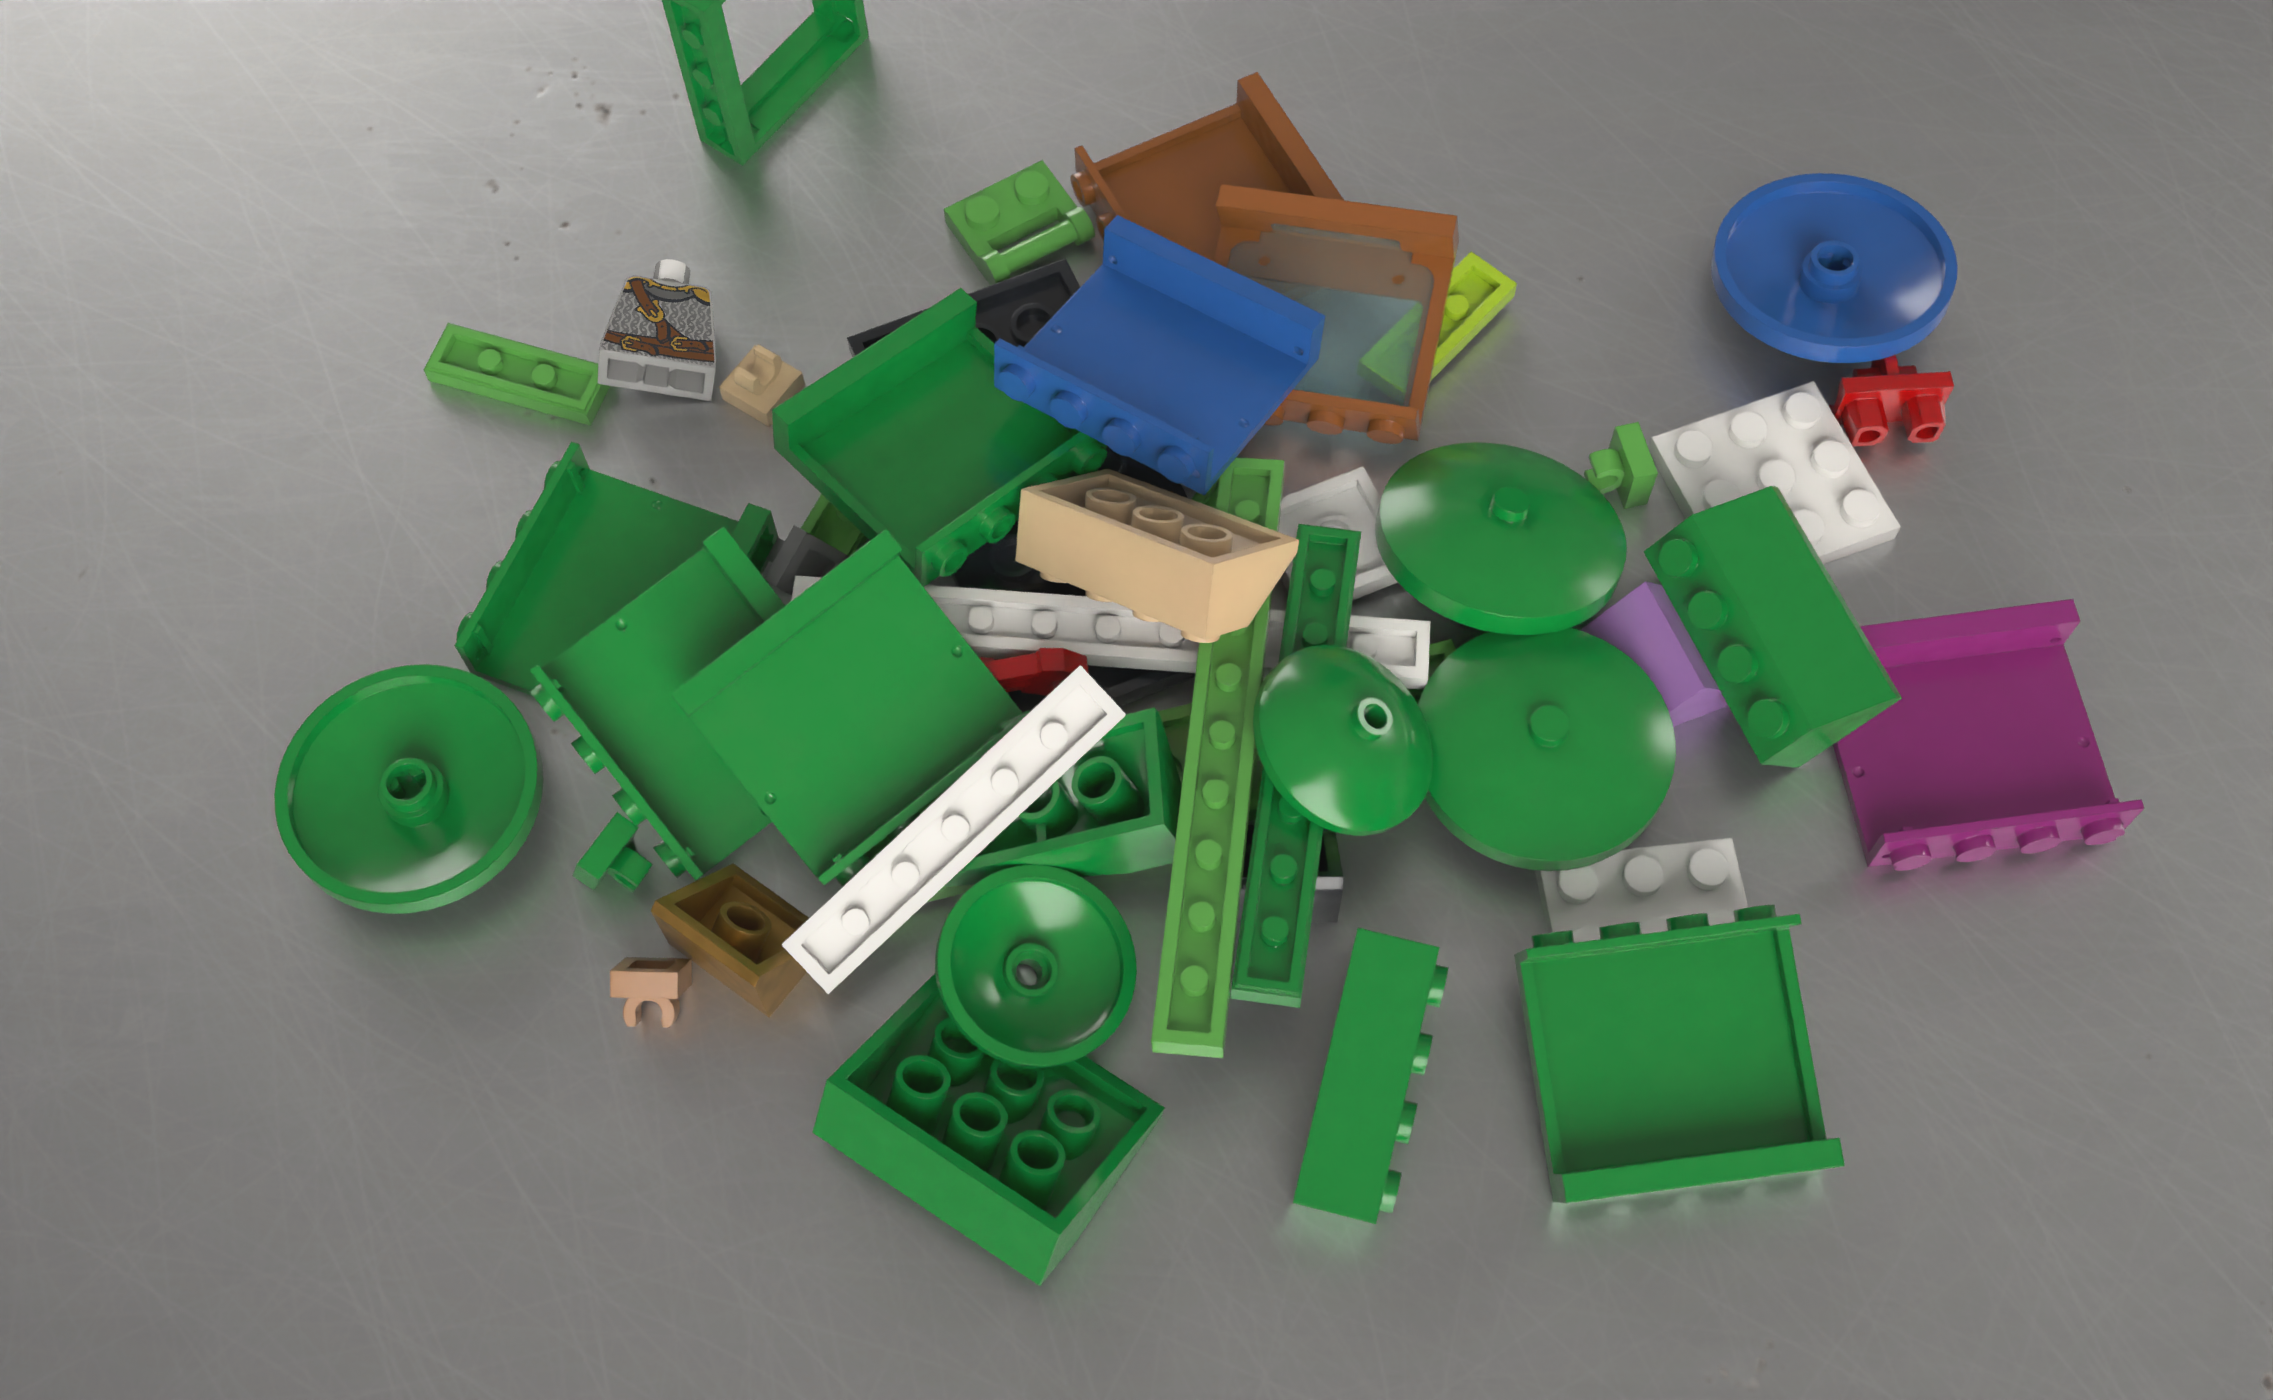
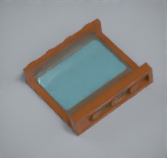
M1221 184L1216 202L1221 230L1214 262L1325 315L1319 359L1264 425L1278 426L1285 420L1305 423L1309 429L1327 435L1341 434L1344 429L1366 433L1370 439L1385 444H1399L1403 439L1418 441L1459 243L1458 217L1449 214Z

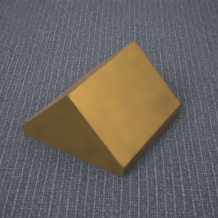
M734 863L655 900L651 913L671 946L687 958H692L694 963L768 1017L774 1013L807 973L781 944L809 917Z

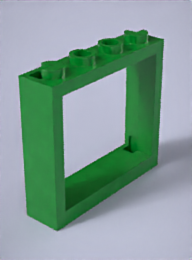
M662 0L699 139L743 166L869 37L863 0H812L813 13L742 84L740 83L722 9V4L726 0Z

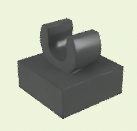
M794 525L786 540L784 541L777 537L766 559L772 562V565L764 579L792 596L795 576L823 577L849 556Z

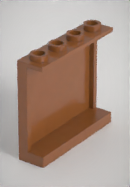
M1258 72L1237 80L1236 104L1093 163L1083 145L1074 148L1076 173L1070 176L1072 189L1078 202L1082 207L1090 205L1097 216L1096 224L1103 242L1104 228L1119 215L1214 261L1221 230V223L1216 208L1221 184L1344 200ZM1253 280L1296 302L1322 291V289Z

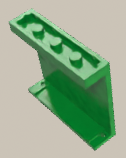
M571 441L562 459L555 461L549 468L544 481V490L532 510L526 511L520 518L516 528L515 540L504 560L496 562L487 578L486 591L474 612H469L462 619L457 631V642L454 646L470 673L533 696L530 690L537 686L539 681L531 673V668L537 664L541 668L571 647L703 548L702 541L721 527H725L762 575L769 563L766 557L777 537L779 538L771 510L748 503L739 521L590 470L580 444Z
M724 526L702 541L703 548L544 667L541 668L537 664L530 669L531 673L539 681V684L531 689L530 692L553 722L563 715L568 718L581 735L571 743L577 753L594 774H597L605 767L609 770L622 787L612 795L618 805L635 826H638L647 819L663 840L656 844L653 849L676 878L688 871L695 881L771 823L768 816L671 695L672 692L785 606Z
M887 529L871 539L671 693L672 698L822 885H826L835 878L843 887L872 860L866 853L886 836L891 841L921 814L919 810L936 796L944 793L1030 712L1028 710L1022 713L899 557L903 549Z

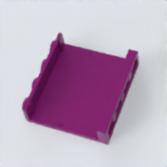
M2073 599L1860 626L1902 699L1833 744L1868 867L1892 864L1894 870L1906 871L1922 867L1935 858L1955 856L1959 862H1973L1987 858L1997 850L2017 847L2024 854H2033L2050 850L2058 846L2062 841L2083 839L2086 845L2105 844L2124 835L2125 829L2145 809L2142 799L2120 802L2119 798L2116 799L2064 647L2066 640L2081 622Z

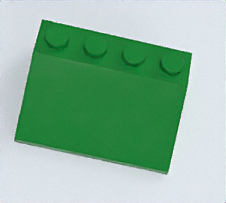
M933 974L826 1080L812 1133L1041 1286L1081 1236L1162 1117L1165 1107L1086 1056L1068 1064L1048 1068L1015 1066L989 1056L973 1045L952 1022L941 1000L936 982V974Z

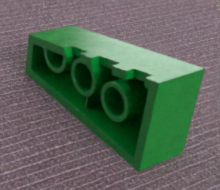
M1357 928L1293 1203L1372 1224L1377 1223L1379 1211L1393 1213L1402 1172L1389 1169L1395 1141L1404 1144L1409 1143L1418 1104L1405 1100L1410 1074L1414 1073L1424 1076L1433 1035L1420 1032L1426 1005L1440 1007L1448 974V967L1436 965L1440 947Z

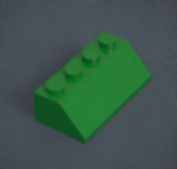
M1769 486L1692 514L1643 551L1762 765L1799 768L1902 699L1778 487Z

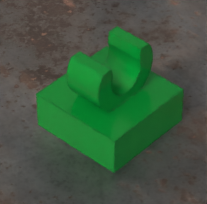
M617 812L577 863L573 877L594 891L608 873L619 884L634 892L653 865L642 855L628 848L639 827Z

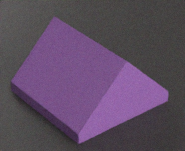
M1645 581L1580 630L1617 647L1644 670L1662 695L1673 727L1728 706L1662 584Z

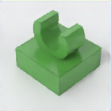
M1635 422L1616 426L1609 448L1589 454L1592 469L1585 470L1584 477L1602 494L1617 489L1624 509L1647 505L1658 472L1640 424Z

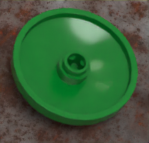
M1481 442L1451 444L1428 450L1408 460L1391 476L1386 484L1375 523V536L1382 560L1396 581L1410 595L1448 619L1472 628L1499 634H1548L1585 622L1597 614L1611 599L1620 580L1627 555V543L1623 525L1610 502L1593 484L1556 460L1530 450L1504 444Z
M1568 628L1540 635L1484 633L1471 639L1451 653L1437 667L1421 694L1418 706L1426 720L1433 747L1432 779L1425 799L1441 823L1454 836L1482 855L1498 862L1529 870L1561 871L1581 868L1605 860L1629 846L1644 832L1659 811L1670 787L1675 767L1676 740L1673 723L1662 695L1644 670L1617 647L1587 632Z
M430 664L399 666L372 673L346 685L327 698L307 717L289 743L280 763L274 793L275 815L281 839L290 856L306 876L329 896L344 904L366 911L387 914L422 912L448 905L475 892L491 881L509 864L525 843L538 815L543 793V764L540 750L532 731L515 704L500 689L475 674L457 668Z

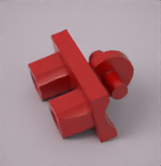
M1896 355L1871 361V368L1854 369L1852 377L1841 378L1836 402L1829 405V408L1838 423L1844 426L1853 447L1874 446L1884 441L1889 431L1887 422L1900 421L1904 423L1907 440L1912 441V443L1934 442L1938 440L1946 425L1944 405L1954 388L1951 371L1917 373L1915 365L1898 366Z

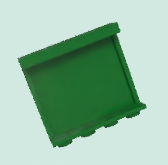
M962 288L948 295L772 409L774 449L869 540L887 529L903 549L899 557L923 587L939 576L947 577L952 575L963 565L968 555L985 543H996L1005 537L1012 529L1014 523L1019 520L1021 489L1096 472L1107 456V445L1076 429L1063 426L1055 418L1022 401L1013 400L1003 391L994 387V343L975 327L977 302Z
M1775 905L1754 906L1734 910L1735 922L1709 925L1707 913L1691 914L1666 919L1668 931L1642 934L1640 922L1621 923L1600 927L1599 940L1574 943L1572 931L1551 932L1531 936L1533 948L1514 954L1553 1202L1573 1203L1845 1166L1840 1138H1826L1789 930V928L1801 924L1800 914L1777 917Z

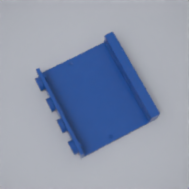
M1117 215L1104 228L1102 265L1024 347L1020 345L1016 347L1000 338L994 344V387L1003 391L1013 400L1022 401L1055 418L1063 426L1076 429L1109 446L1117 454L1128 456L1163 474L1170 481L1183 484L1205 495L1319 359L1325 315Z

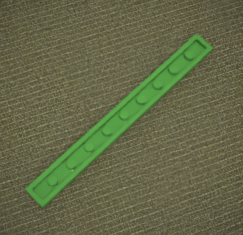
M1236 457L1219 477L1215 509L1279 532L1285 476L1284 460ZM1272 591L1248 627L1220 635V639L1215 642H1199L1151 1037L1152 1051L1155 1053L1224 1058L1256 753L1253 733V710L1256 696L1264 677Z

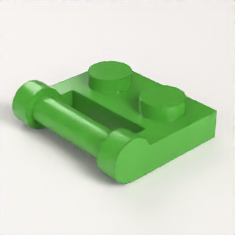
M1043 160L944 208L945 223L990 286L1010 279L1011 273L1072 242L1079 246L1095 237V229L1086 211L1082 207L1076 206ZM1057 220L1059 221V224L1001 253L998 252V250L1030 235L1031 233Z

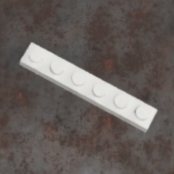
M1081 665L1078 666L781 945L829 994L1126 715L1124 711Z

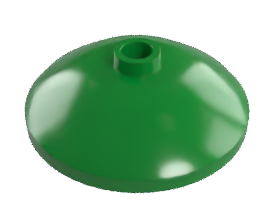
M1315 645L1300 649L1284 658L1269 672L1262 682L1253 710V733L1256 748L1271 782L1296 811L1323 828L1352 836H1367L1385 832L1403 822L1416 811L1424 800L1432 779V741L1420 707L1406 686L1389 669L1370 656L1347 647Z
M1020 865L992 873L973 885L957 901L945 919L939 934L935 954V974L939 994L945 1010L958 1030L973 1045L989 1056L1008 1064L1027 1068H1048L1068 1064L1086 1056L1102 1045L1123 1021L1131 1004L1136 985L1137 964L1135 948L1126 922L1118 909L1101 890L1081 876L1067 870L1046 865ZM1026 964L1034 969L1036 973V983L1034 985H1025L1019 981L1016 975L1018 965Z

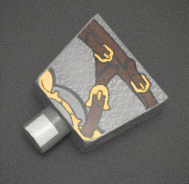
M665 259L655 265L653 278L633 275L625 279L600 342L598 384L705 401L712 400L716 368L712 292L706 287L689 284L690 269L686 264L673 259Z

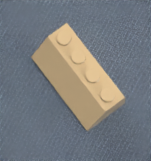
M1104 469L1021 489L1015 561L1040 571V577L1047 581L1069 583L1086 590L1085 595L1092 600L1117 603L1131 609L1133 616L1140 620L1162 622L1181 630V636L1194 642L1210 643L1219 640L1220 635L1249 626L1297 554L1299 540L1111 469Z

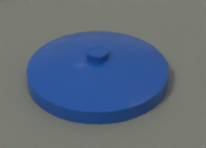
M1833 173L1802 174L1786 177L1765 184L1748 193L1724 217L1717 232L1711 261L1712 281L1718 298L1730 316L1743 329L1758 340L1785 353L1800 358L1829 363H1860L1879 360L1901 353L1920 343L1933 332L1945 316L1955 289L1958 269L1956 253L1948 234L1939 221L1922 205L1898 190L1879 182Z

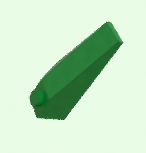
M1153 707L1126 714L943 887L975 885L992 873L1020 865L1052 866L1067 870L1081 877L1127 874L1172 864L1182 783L1158 710Z

